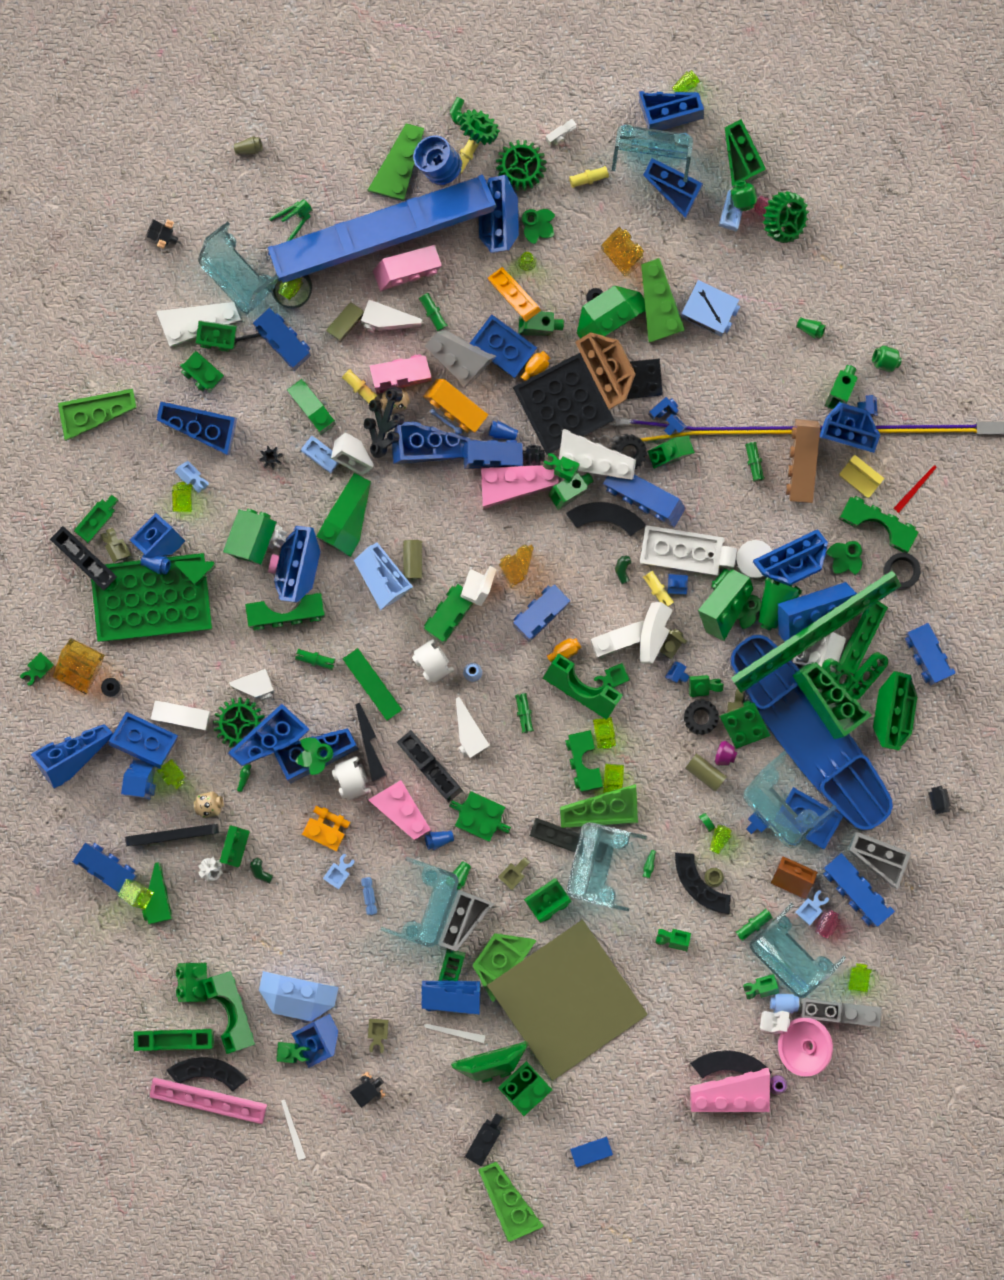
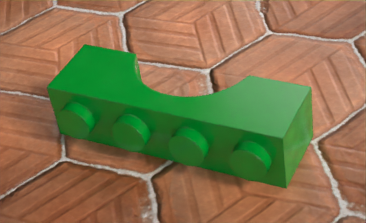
M855 496L848 499L839 520L854 528L863 522H877L887 530L889 546L902 553L909 552L919 533L915 530V526L899 522V518L892 514L887 516L881 512L882 509L875 505L870 507L864 504L865 501L860 497Z
M322 593L305 595L293 611L283 614L269 609L264 601L245 604L248 627L253 628V631L264 630V626L272 625V628H279L284 626L283 623L291 622V625L303 624L302 621L310 620L313 623L322 621L321 618H325Z
M559 653L542 678L606 720L623 696V694L609 685L593 688L582 683L575 673V663Z
M231 971L202 980L208 999L221 1003L228 1015L227 1028L221 1035L226 1054L255 1045L254 1036L250 1030L248 1018L244 1012L242 1000L238 994L235 978L232 976Z
M214 1029L134 1031V1051L214 1048Z

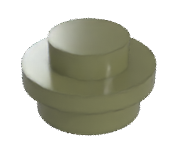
M710 868L704 875L706 884L711 887L721 885L724 879L722 871L718 868Z

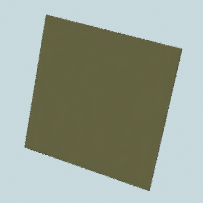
M583 919L487 985L523 1039L528 1042V1046L552 1081L648 1015Z

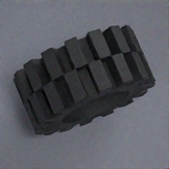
M624 434L623 437L619 436V439L614 441V446L612 445V451L614 450L622 454L625 446H634L636 448V455L633 457L636 460L635 469L638 466L641 467L642 462L646 460L645 456H647V448L644 442L633 434Z
M696 700L689 704L684 712L685 725L689 731L697 735H704L714 730L719 720L716 706L710 701ZM704 710L708 713L709 720L706 724L700 725L695 722L694 714L696 711Z

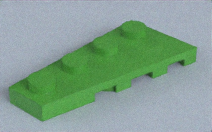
M405 124L369 186L368 192L405 201L415 165L413 159L414 150L422 140L424 128Z
M657 258L641 264L648 341L652 342L684 331L685 328L661 259Z
M127 389L58 403L64 440L67 441L136 409L134 390Z
M636 784L561 806V828L638 823Z
M497 1162L478 1169L507 1242L544 1227Z

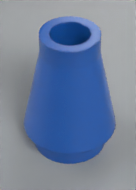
M497 420V422L492 421L488 435L493 436V439L515 440L518 430Z
M144 554L141 558V565L162 575L168 573L171 561L165 556L147 557Z
M451 830L428 832L427 835H424L428 850L432 849L434 851L454 841Z

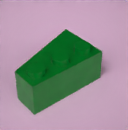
M742 119L724 127L732 188L740 181L749 183L767 174L768 172Z
M731 569L699 608L698 612L706 633L725 641L754 589L750 577Z
M459 584L449 589L446 594L448 596L447 599L439 603L435 609L437 612L433 617H429L424 624L425 633L442 645L446 643L474 604L461 597L463 587Z

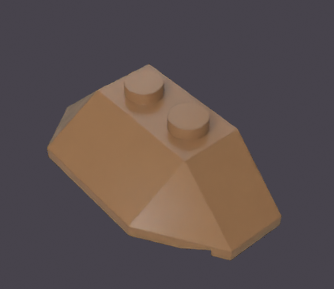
M589 333L577 340L575 343L608 409H612L624 402L636 374L619 340L595 333Z

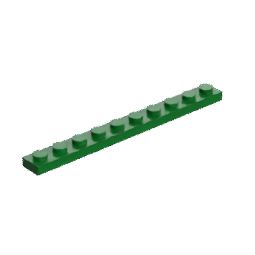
M891 571L882 576L879 580L867 586L864 590L852 596L849 600L731 677L737 689L742 693L901 587L896 574Z

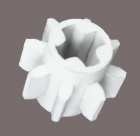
M275 526L268 545L271 549L274 546L280 548L286 542L285 535L287 532L282 530L281 526Z
M214 857L204 859L198 866L201 870L198 872L202 879L205 878L207 882L217 880L223 873L220 869L222 864L219 860L216 861Z

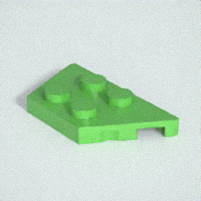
M494 933L473 963V967L491 1001L494 1002L496 998L487 985L523 961L535 944V939Z

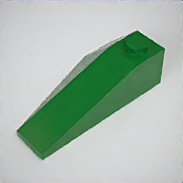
M353 473L316 535L318 540L349 557L352 556L360 542L371 481Z

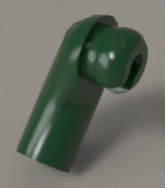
M627 555L621 556L615 566V572L621 585L630 581L626 569L631 564V558Z
M254 858L250 863L253 876L270 884L273 875L263 871V862L260 858Z

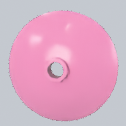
M798 1018L790 1022L787 1032L780 1034L778 1051L783 1064L789 1071L799 1076H813L822 1072L828 1066L833 1053V1043L828 1030L819 1021L812 1018ZM810 1043L813 1044V1049H810Z

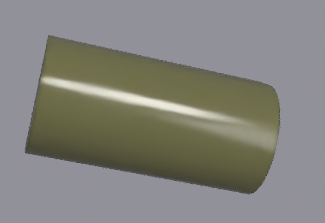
M422 540L403 541V575L407 580L422 579Z
M697 753L685 767L687 771L715 792L727 777Z

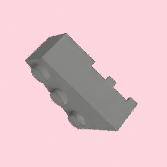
M446 330L437 332L425 345L464 386L473 383L496 357L477 346L465 342L464 339Z
M858 832L854 833L848 848V852L891 887L898 889L911 852Z
M455 890L435 945L451 951H457L494 903L461 890Z

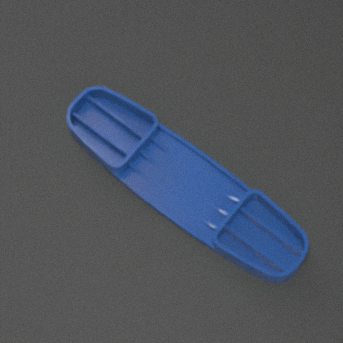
M753 635L746 638L732 651L730 666L734 674L736 675L778 646L763 635ZM791 660L746 689L744 692L751 703H755L764 723L785 752L818 792L850 825L859 830H870L880 825L889 817L893 808L892 798L880 776L850 734L837 739L832 737L792 675L800 669Z

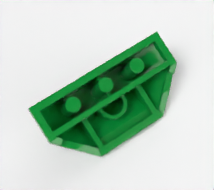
M614 285L582 306L576 334L580 339L589 333L608 336L646 311L644 297L638 291Z
M894 671L878 691L873 729L883 748L899 751L902 748L901 746L912 735L918 696L910 674Z
M524 1041L452 1062L451 1066L456 1071L476 1082L481 1080L482 1083L492 1081V1077L500 1075V1078L512 1075L511 1072L515 1070L528 1046V1042Z

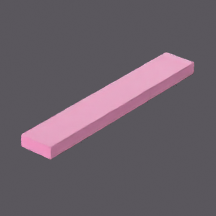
M155 1077L152 1080L149 1096L150 1098L258 1124H263L267 1104Z

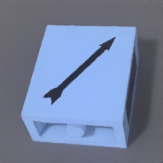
M698 280L681 314V318L722 337L724 332L728 333L732 325L729 322L732 315L736 317L740 306L737 305L739 299Z

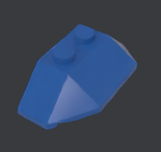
M502 175L491 177L487 181L488 188L496 204L494 212L478 217L479 239L491 253L509 251L519 236L518 197L508 177Z
M839 402L825 418L819 437L875 453L880 433L876 430L869 411Z
M296 526L281 547L274 578L281 601L297 603L313 588L321 550L312 527Z
M817 529L754 559L753 563L763 576L790 586L822 570L828 542Z

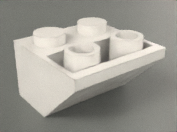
M832 632L794 657L793 663L805 666L817 662L822 667L823 662L829 658L839 662L846 638ZM831 665L829 668L835 673L836 670Z

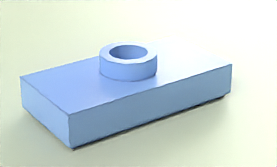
M731 190L727 192L719 226L737 232L743 211L734 207Z
M311 436L300 450L330 474L339 464L331 459L332 450L314 436Z

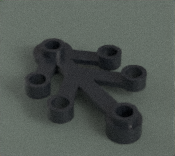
M399 387L387 389L385 396L388 401L384 415H382L380 401L371 400L369 403V410L375 413L379 429L377 434L375 419L366 418L364 420V428L368 429L371 435L372 444L370 451L374 458L385 456L387 447L399 441V433L390 431L396 426L402 425L405 420L403 414L395 413L390 421L394 403L400 402L403 398L402 389Z

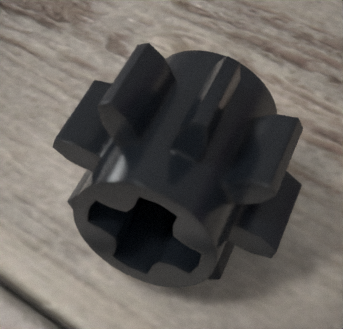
M539 445L526 446V450H523V462H526V466H540L541 461H545L544 450H541Z
M267 446L265 452L260 451L263 458H260L259 461H265V469L271 466L275 470L276 464H282L279 458L283 455L282 453H276L278 451L277 447L272 450ZM274 454L275 460L268 462L267 455L271 456Z

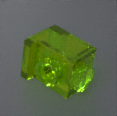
M173 759L162 765L161 769L156 770L159 774L163 773L164 776L162 778L168 786L172 784L176 790L181 788L185 784L184 780L187 779Z

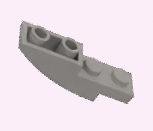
M803 999L801 1018L880 1027L882 1007Z

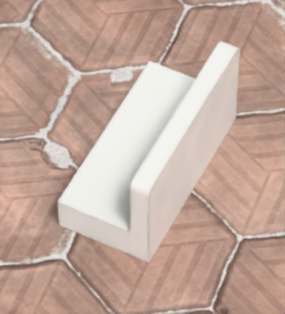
M489 566L484 575L470 570L461 597L482 606L489 594L496 569Z

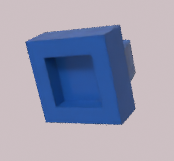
M865 395L866 401L857 402V408L869 411L871 417L878 416L877 397Z
M671 414L666 419L669 425L664 431L670 436L676 430L682 433L687 426L675 414Z
M669 574L667 593L687 595L688 575Z
M675 661L665 678L675 683L678 680L686 683L690 676L684 672L687 667Z
M755 811L748 818L751 824L746 830L750 834L756 829L762 833L769 823Z

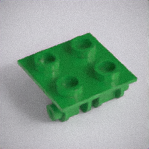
M750 701L745 702L741 708L720 715L736 749L771 736L755 703Z

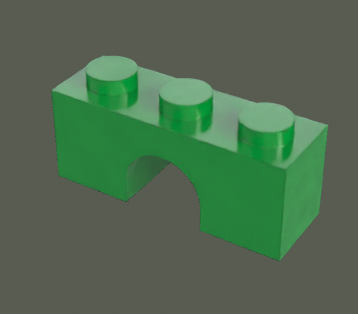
M591 730L568 735V740H565L567 751L572 752L573 758L569 759L571 770H575L577 777L573 778L575 788H579L580 792L603 788L600 769H588L582 763L584 753L595 750Z

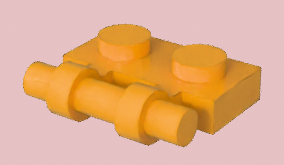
M316 805L313 813L318 814L319 818L315 820L310 817L302 835L337 852L345 836L344 833L338 830L340 826L348 829L351 822L344 819L345 817L340 814L337 816L329 812V809ZM325 818L335 823L333 828L323 824Z

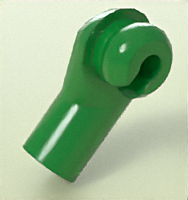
M456 97L449 111L453 122L459 125L460 118L463 115L461 108L465 102L460 97Z

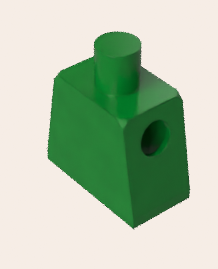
M540 311L526 322L519 316L518 334L549 336L554 330L563 331L564 320L554 319L553 312Z
M846 365L844 371H839L824 406L833 410L839 402L847 404L858 378L855 376L857 369L854 366Z
M577 472L571 482L565 479L553 486L548 496L559 511L582 496L587 491V486L593 483L594 480L588 472L582 476Z

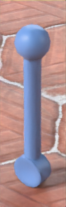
M431 409L429 411L432 415L436 416L441 421L450 426L452 429H454L456 434L462 433V429L460 427H456L455 425H453L451 422H449L440 414H438L434 409Z

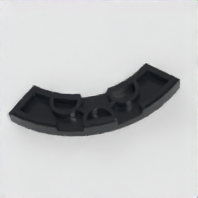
M608 502L586 503L566 512V515L577 529L588 523L603 521L620 527L631 537L646 526L630 510Z
M675 853L677 874L688 894L707 909L730 914L731 895L713 890L701 879L696 869L694 854Z
M733 1050L710 1052L690 1063L702 1079L711 1073L722 1070H732L744 1074L768 1068L758 1059Z
M208 1057L187 1059L166 1070L176 1083L181 1084L186 1080L196 1077H209L222 1082L232 1092L248 1080L241 1071L231 1064Z

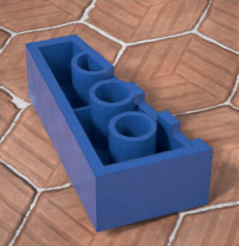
M635 474L632 480L607 476L603 483L609 494L615 497L619 495L623 498L624 502L638 506L644 513H650L659 521L667 523L674 528L686 509L678 497Z

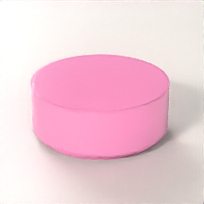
M272 554L268 573L274 574L276 572L279 555Z

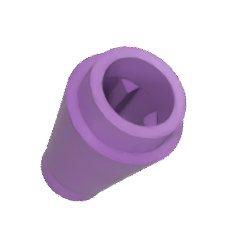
M779 1075L771 1077L770 1092L775 1095L783 1094L787 1089L785 1078ZM776 1083H782L781 1089L776 1088Z

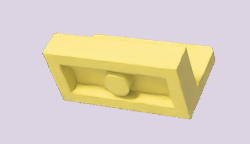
M856 455L851 458L839 474L840 477L867 498L872 495L885 479Z

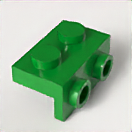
M556 877L524 899L539 923L548 921L553 914L559 910H564L572 902Z
M207 962L178 963L176 968V977L178 979L176 996L178 1002L207 1001V993L202 981L207 979Z

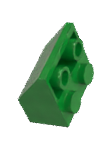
M527 1061L498 1087L523 1116L528 1114L553 1090Z

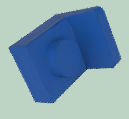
M665 397L648 415L653 420L656 417L660 419L668 412L666 408L676 415L679 412L677 409L679 406L672 398L669 400Z

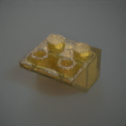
M619 226L601 245V249L623 276L626 277L643 263L644 250L638 243L634 244L632 242V236L626 229L622 230Z
M525 544L517 549L515 555L511 556L508 554L500 559L499 570L510 588L527 579L534 550L532 544L530 546Z
M71 638L60 653L52 678L87 695L101 669L105 655Z

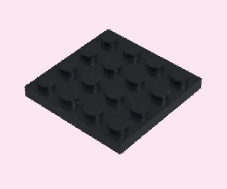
M581 353L513 387L547 456L549 453L560 449L562 431L564 429L584 437L615 421Z

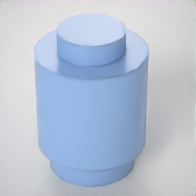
M775 994L774 997L770 998V1009H773L774 1013L784 1011L793 1014V1012H798L799 997L794 996V994Z

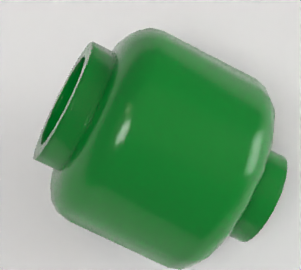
M740 181L732 188L731 197L734 207L741 211L754 208V204L757 202L754 185L746 183V181Z
M882 345L879 349H875L872 355V362L876 369L891 373L900 367L902 358L897 349Z

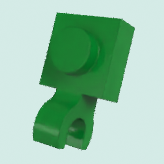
M708 675L689 677L690 697L709 696V690L722 692L724 689L721 679L710 680Z
M658 929L655 943L659 945L669 943V948L687 952L691 933L672 929V932Z

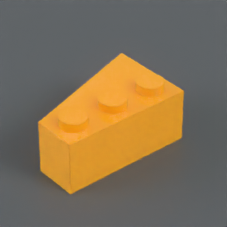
M435 379L423 395L434 408L444 412V415L449 420H455L459 423V427L466 433H475L488 416L485 411L445 379Z

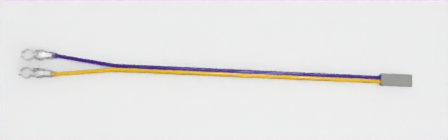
M614 417L615 421H613V424H610L615 428L636 424L667 428L669 425L622 417ZM976 422L974 425H877L876 430L879 433L974 432L976 435H1004V422ZM687 426L685 430H692L691 432L640 439L645 442L687 435L792 434V427L795 426ZM621 435L613 436V438L609 437L610 440L613 439V443L611 442L610 444L614 446V441L618 440V437Z

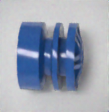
M438 135L426 137L418 143L414 150L413 159L415 165L432 183L445 185L458 177L462 168L461 156L445 138Z

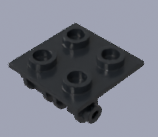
M660 358L629 361L636 375L626 399L663 395Z

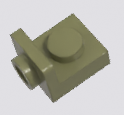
M674 629V631L670 630L659 652L672 659L681 644H686L687 642L683 638L684 634L677 629Z

